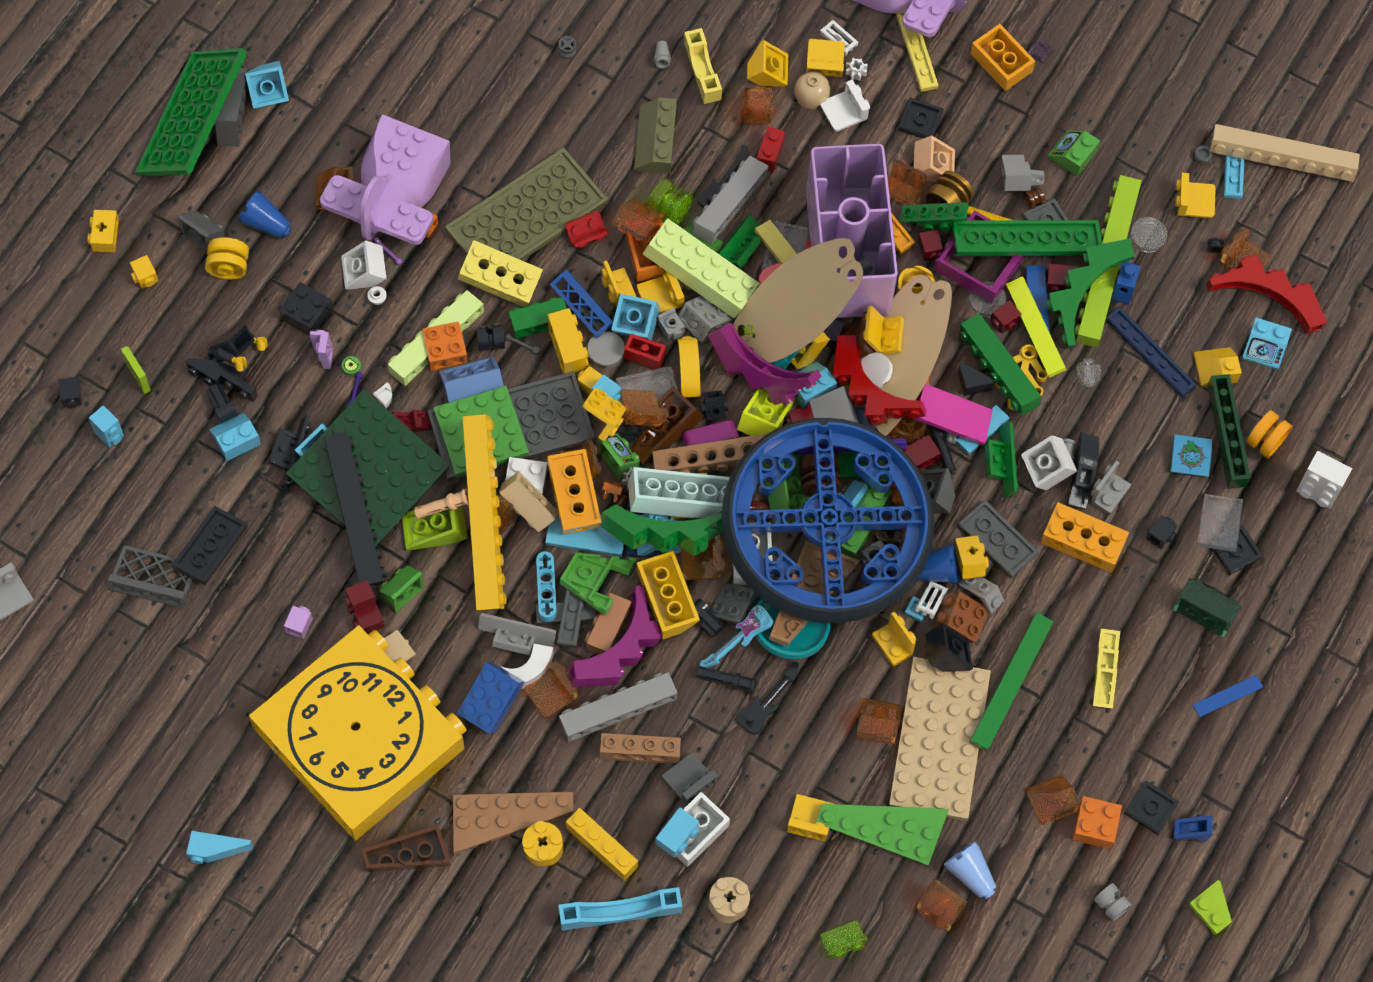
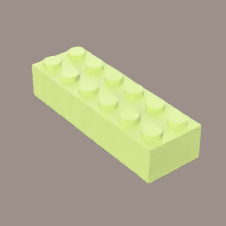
M668 218L643 252L644 256L734 319L759 285V282Z

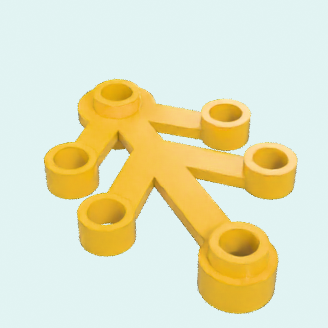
M1025 345L1021 347L1019 354L1014 356L1013 359L1017 364L1022 362L1020 368L1036 390L1040 391L1042 397L1043 388L1038 386L1029 372V364L1036 371L1038 382H1045L1048 374L1037 361L1038 352L1033 345ZM1039 374L1045 375V377L1041 378L1039 377ZM995 383V386L1000 389L999 385ZM1008 399L1007 406L1011 410H1014L1010 404V400Z

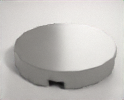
M605 331L599 338H596L594 335L588 343L589 358L597 366L613 367L623 359L624 342L620 336L610 331Z

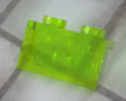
M858 920L820 934L828 957H835V959L846 955V952L849 950L858 951L864 948L868 940L867 936H864Z

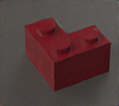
M367 580L345 589L347 594L344 597L349 614H354L356 619L353 620L355 628L359 625L369 634L373 630L377 631L385 627L384 620L376 605L375 596Z

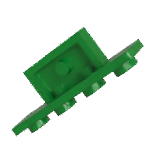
M963 202L903 205L899 221L901 223H917L925 232L932 230L949 232L952 230L953 221L966 220L969 204Z
M748 215L718 253L737 268H741L747 263V259L758 249V245L762 241L758 236H755V228L760 225L752 215Z
M1008 421L999 428L1000 441L988 439L984 444L987 477L1003 480V491L1006 498H1009L1018 491L1013 422Z

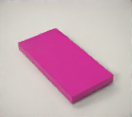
M924 385L918 401H923L926 408V417H919L915 420L975 443L985 444L993 412L992 409L933 386Z

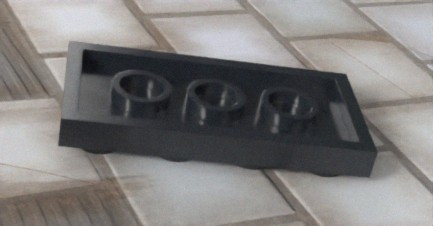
M214 506L172 563V568L206 586L247 529L248 524Z

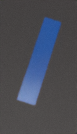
M1257 675L1203 699L1193 704L1199 717L1253 693L1263 688Z

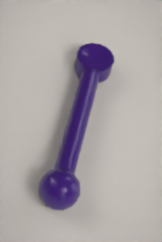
M357 372L355 375L356 382L348 406L356 397L360 379L363 377L361 372Z

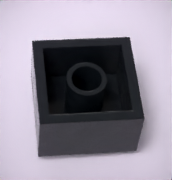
M299 282L279 309L282 321L310 336V331H316L320 328L333 310L330 298Z

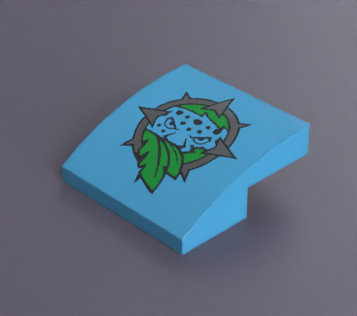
M1174 434L1170 472L1209 477L1212 439Z

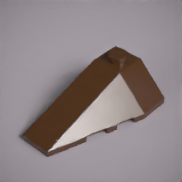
M674 386L657 403L658 407L654 415L650 416L648 426L643 431V434L639 436L631 451L638 455L643 464L653 458V451L668 448L679 440L684 432L692 430L704 418Z

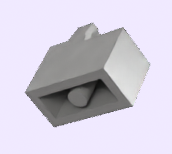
M1002 155L1001 175L1005 191H1030L1031 186L1044 184V171L1031 170L1028 162H1025L1024 155Z

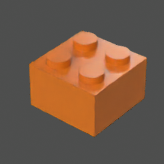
M1083 796L1079 804L1072 840L1112 849L1115 843L1122 805Z

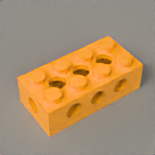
M586 449L548 456L547 465L562 535L600 528L602 522ZM572 471L575 475L568 476L565 472ZM571 489H576L579 493L577 495H573L569 491ZM578 507L581 508L583 512L576 513L573 509Z
M1057 502L1041 543L1112 573L1129 532Z

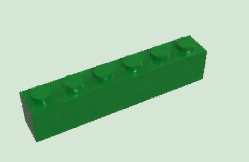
M978 314L961 323L959 332L961 339L968 343L971 353L974 356L977 355L980 359L983 369L988 370L990 378L999 385L1002 395L1008 397L1012 408L1022 416L1041 405V395L983 317Z

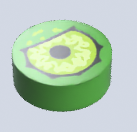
M354 356L346 357L342 362L343 372L348 376H355L357 372L361 371L360 360Z

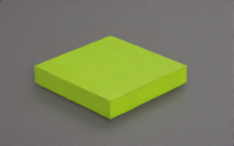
M125 346L121 351L126 366L143 393L146 394L151 390L146 374L129 347Z

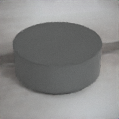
M1204 145L1197 147L1194 152V159L1199 164H1208L1213 156L1210 148Z

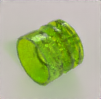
M664 178L651 193L645 210L654 217L662 215L663 222L668 218L678 225L692 204L693 194L686 192L683 188L677 191V184Z

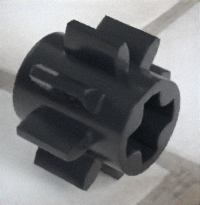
M633 417L625 419V422H622L619 428L621 437H624L626 440L628 439L629 442L638 441L639 436L643 434L642 424L640 421H634Z

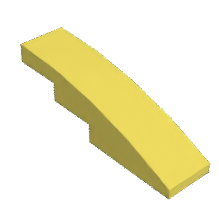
M1100 629L1093 706L1113 708L1120 631Z

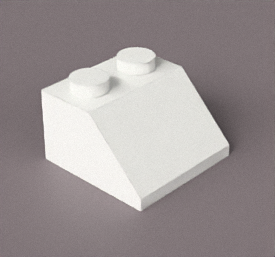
M364 241L341 256L345 289L374 287L386 280L383 246Z

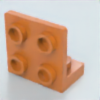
M458 321L423 328L422 331L431 372L468 363L463 335Z

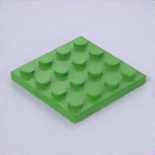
M507 386L433 407L456 477L467 474L463 429L464 416L486 414L493 419L494 429L491 430L492 438L495 440L493 457L496 458L497 465L508 462L509 457L521 458L529 455Z

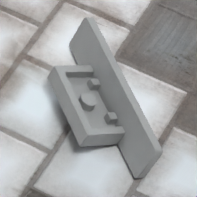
M481 613L479 617V630L496 633L492 647L530 655L534 643L551 647L555 644L556 630Z

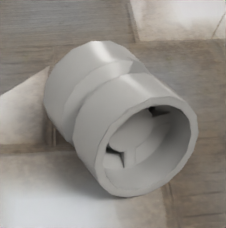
M1114 883L1107 886L1094 898V901L1101 909H1106L1105 914L1112 922L1117 920L1132 906L1125 896H1120L1121 891Z

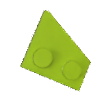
M1219 880L1189 903L1192 910L1215 936L1232 922Z

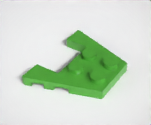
M576 552L561 576L560 584L603 615H607L613 605L614 598L597 593L610 570L629 576L636 565V559L622 560L618 556L601 558L597 554Z

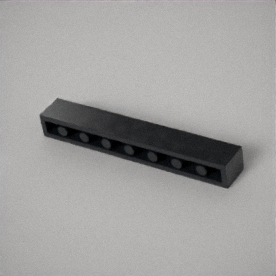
M347 432L324 437L358 581L361 583L367 580L370 587L383 584V578H386L384 566L380 567L378 561L382 559L380 549L375 548L374 545L377 537L375 529L371 530L369 522L373 521L370 510L366 511L365 504L368 503L366 492H362L360 485H363L361 473L357 474L356 467L359 466L357 455L352 454L351 448H354L352 436L348 437Z

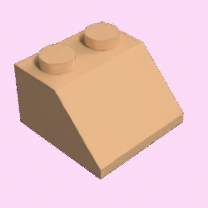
M932 135L915 142L914 175L924 181L936 182L943 172H954L955 149Z

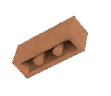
M612 593L608 596L614 598L607 615L600 613V615L595 616L592 624L594 628L592 632L589 631L584 641L586 642V649L598 655L615 645L631 610V601Z

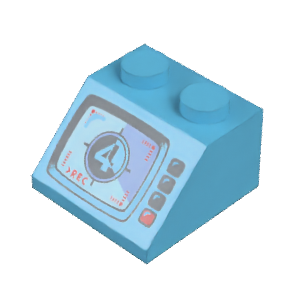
M1255 318L1242 359L1278 370L1292 328Z

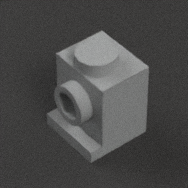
M674 307L657 316V324L668 341L676 340L685 333V326L678 317Z

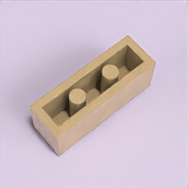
M520 471L502 483L499 492L502 499L509 502L515 512L527 520L531 528H535L537 532H540L556 520L557 509Z

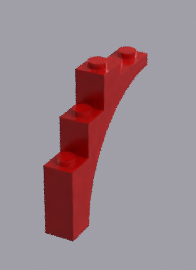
M1258 255L1243 257L1237 268H1232L1222 275L1220 273L1212 275L1206 284L1208 292L1238 288L1252 290L1272 298L1291 312L1300 323L1305 334L1321 330L1327 323L1310 283L1304 285L1299 283L1292 287L1284 269L1278 271L1273 269L1266 273Z
M838 335L833 377L837 384L843 386L850 384L849 397L853 404L859 406L866 404L865 417L869 424L875 426L888 424V417L894 419L900 417L914 419L926 417V408L923 401L895 397L881 390L869 379L863 371L860 358L861 344L856 335Z

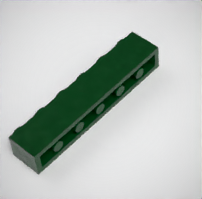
M1230 374L1211 376L1207 387L1228 489L1247 487L1251 477Z

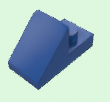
M1213 816L1175 819L1174 839L1178 841L1197 839L1205 843L1212 836Z

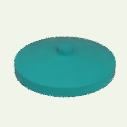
M760 599L757 605L762 606L770 614L773 624L765 631L756 634L755 637L772 654L786 659H802L815 654L826 643L830 632V623L811 621L805 625L788 646L769 640L779 610L763 599Z

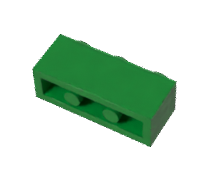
M563 297L551 298L543 303L536 302L528 307H517L509 311V321L515 339L548 331V314L567 309Z

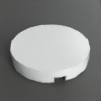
M875 352L861 360L863 371L876 386L881 388L885 382L890 380L893 365L885 355Z

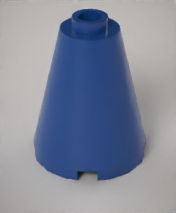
M260 191L251 197L246 204L245 211H242L238 218L240 223L280 239L283 236L286 238L292 230L290 228L291 223Z
M947 545L930 552L928 561L917 580L947 583L959 582L954 545Z

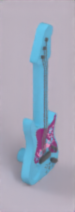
M755 606L747 618L736 625L737 629L742 630L715 654L712 653L705 660H702L699 665L709 668L719 664V660L741 640H743L741 645L747 646L756 634L771 627L773 619L762 606Z

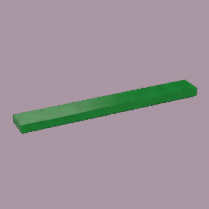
M1038 612L1034 614L969 741L984 751L989 749L1053 624L1052 620Z

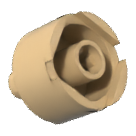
M733 877L717 880L710 890L708 907L718 921L733 923L746 914L750 901L748 886L741 880Z

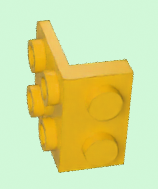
M1182 173L1180 179L1176 180L1178 196L1176 195L1175 207H1178L1177 215L1213 218L1215 215V185L1189 182V173Z
M598 388L593 389L583 404L584 409L606 423L598 438L605 442L608 436L613 437L624 420L621 417L627 408Z

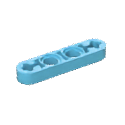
M544 551L539 553L536 558L538 607L540 619L544 622H551L556 618L554 558L551 553ZM543 559H547V568L543 567ZM543 575L551 576V580L547 582L542 581L540 578ZM547 591L550 592L552 596L548 599H545L541 596L542 593ZM545 605H549V615L545 613Z

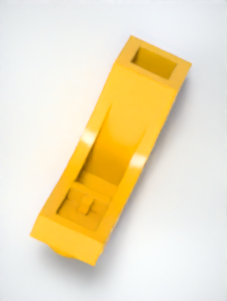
M690 336L677 338L681 394L684 397H700L698 341Z

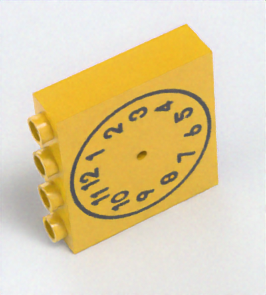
M359 625L249 715L253 729L354 841L358 840L464 750L462 734L467 731L456 715L450 713L445 718L436 709V706L441 702L430 687L424 685L419 690L410 681L415 674L405 660L399 657L393 662L384 653L389 648V645L376 630L367 634Z

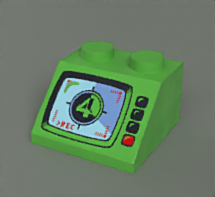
M1067 130L1047 155V158L1073 175L1078 176L1098 151L1100 140L1086 131Z
M616 433L613 437L608 436L605 442L599 438V454L619 481L625 479L623 478V472L627 473L630 467L632 469L633 467L639 468L640 459L635 452L632 453L630 451L629 444L624 437L621 438Z

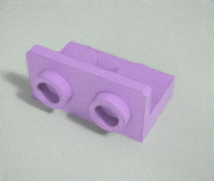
M324 330L310 331V338L314 350L318 353V360L321 361L323 369H331L334 348L329 332Z

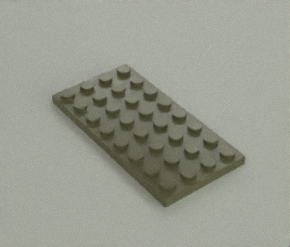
M563 147L446 225L445 230L466 255L470 250L473 240L519 260H524L564 233L566 230L563 223L600 209L608 203V199ZM479 265L481 269H487L485 265ZM496 272L498 276L503 274L501 272Z

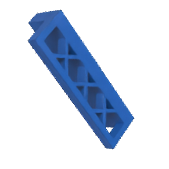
M567 269L550 283L552 288L560 297H563L566 304L596 338H599L607 329H612V319ZM563 279L568 282L567 290H559L556 285ZM570 293L579 295V303L570 302ZM582 307L591 308L590 317L581 315ZM594 320H601L605 325L596 332L593 328Z

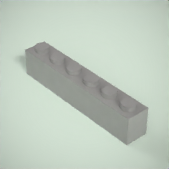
M749 156L746 161L743 160L738 167V171H734L731 174L729 182L722 185L720 193L713 196L711 204L704 207L702 215L694 219L692 235L712 245L766 178L769 166L752 156Z
M669 672L656 674L652 677L653 679L648 681H638L630 688H620L615 694L610 696L608 694L603 695L592 703L590 701L585 702L577 709L563 711L559 715V722L567 741L571 742L677 700L678 692Z

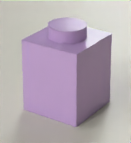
M293 606L284 624L285 633L304 639L313 620L310 610L303 606H299V608Z

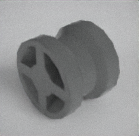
M571 36L562 37L558 43L559 55L564 59H571L576 55V41Z

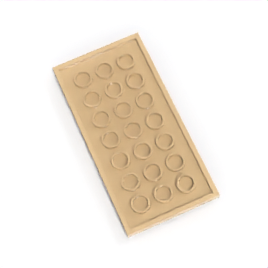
M913 657L889 807L949 809L946 817L968 820L979 747L969 741L985 712L991 670L973 667L970 671L942 672L938 668L931 666L928 659Z

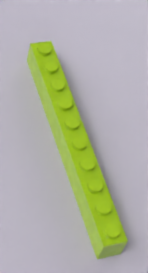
M1120 175L1119 181L1114 182L1112 192H1115V195L1110 197L1108 204L1111 211L1110 213L1106 212L1104 223H1107L1106 229L1102 228L1101 230L1102 244L1127 239L1142 180ZM1120 264L1097 278L1090 286L1089 292L1085 293L1083 303H1086L1085 308H1081L1078 317L1082 319L1081 324L1076 325L1074 332L1077 335V343L1098 348Z

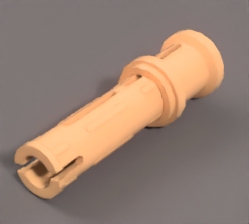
M465 488L462 492L456 494L449 493L446 498L415 507L416 517L421 519L444 510H456L463 505L469 506L468 489Z

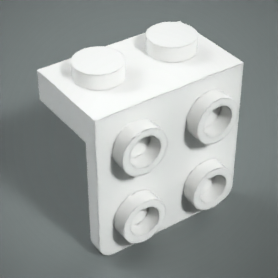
M853 79L846 82L844 92L827 98L825 102L820 104L835 132L868 119L870 105L862 97V91L859 85L854 83Z

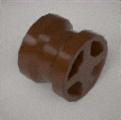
M1038 186L1034 187L1032 191H1025L1023 193L1024 200L1030 209L1034 208L1036 204L1041 205L1045 203L1044 194Z

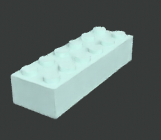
M633 467L628 480L630 512L697 519L714 515L722 511L724 493L730 477Z

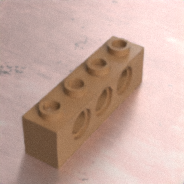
M601 733L600 759L677 764L680 760L681 738Z

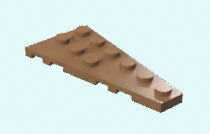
M805 541L797 565L801 567L804 574L801 583L797 587L809 592L823 594L820 547ZM827 554L828 559H836L833 554ZM841 554L844 582L859 565L860 560ZM828 573V576L830 578H837V575L835 573ZM793 574L791 579L796 580L798 576ZM830 591L829 594L832 596L835 591ZM779 610L769 640L788 646L809 621L793 617Z
M573 792L453 795L454 855L461 853L463 850L478 847V845L493 842L521 832V830L529 828L538 821H553L573 814Z

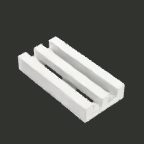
M834 20L830 21L820 30V34L826 40L845 42V56L854 47L858 46V41ZM838 33H840L851 44H848Z
M930 581L915 611L918 613L922 611V614L925 616L929 614L930 618L933 619L948 588ZM934 587L935 590L926 607L922 606L931 588ZM938 591H942L933 610H931L930 607Z

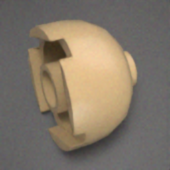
M807 72L798 78L795 84L794 96L799 105L808 109H817L821 103L829 98L830 85L825 76L818 72Z

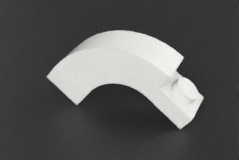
M534 643L531 657L526 664L515 669L502 668L525 682L521 689L528 688L539 682L549 670L554 654L553 647Z

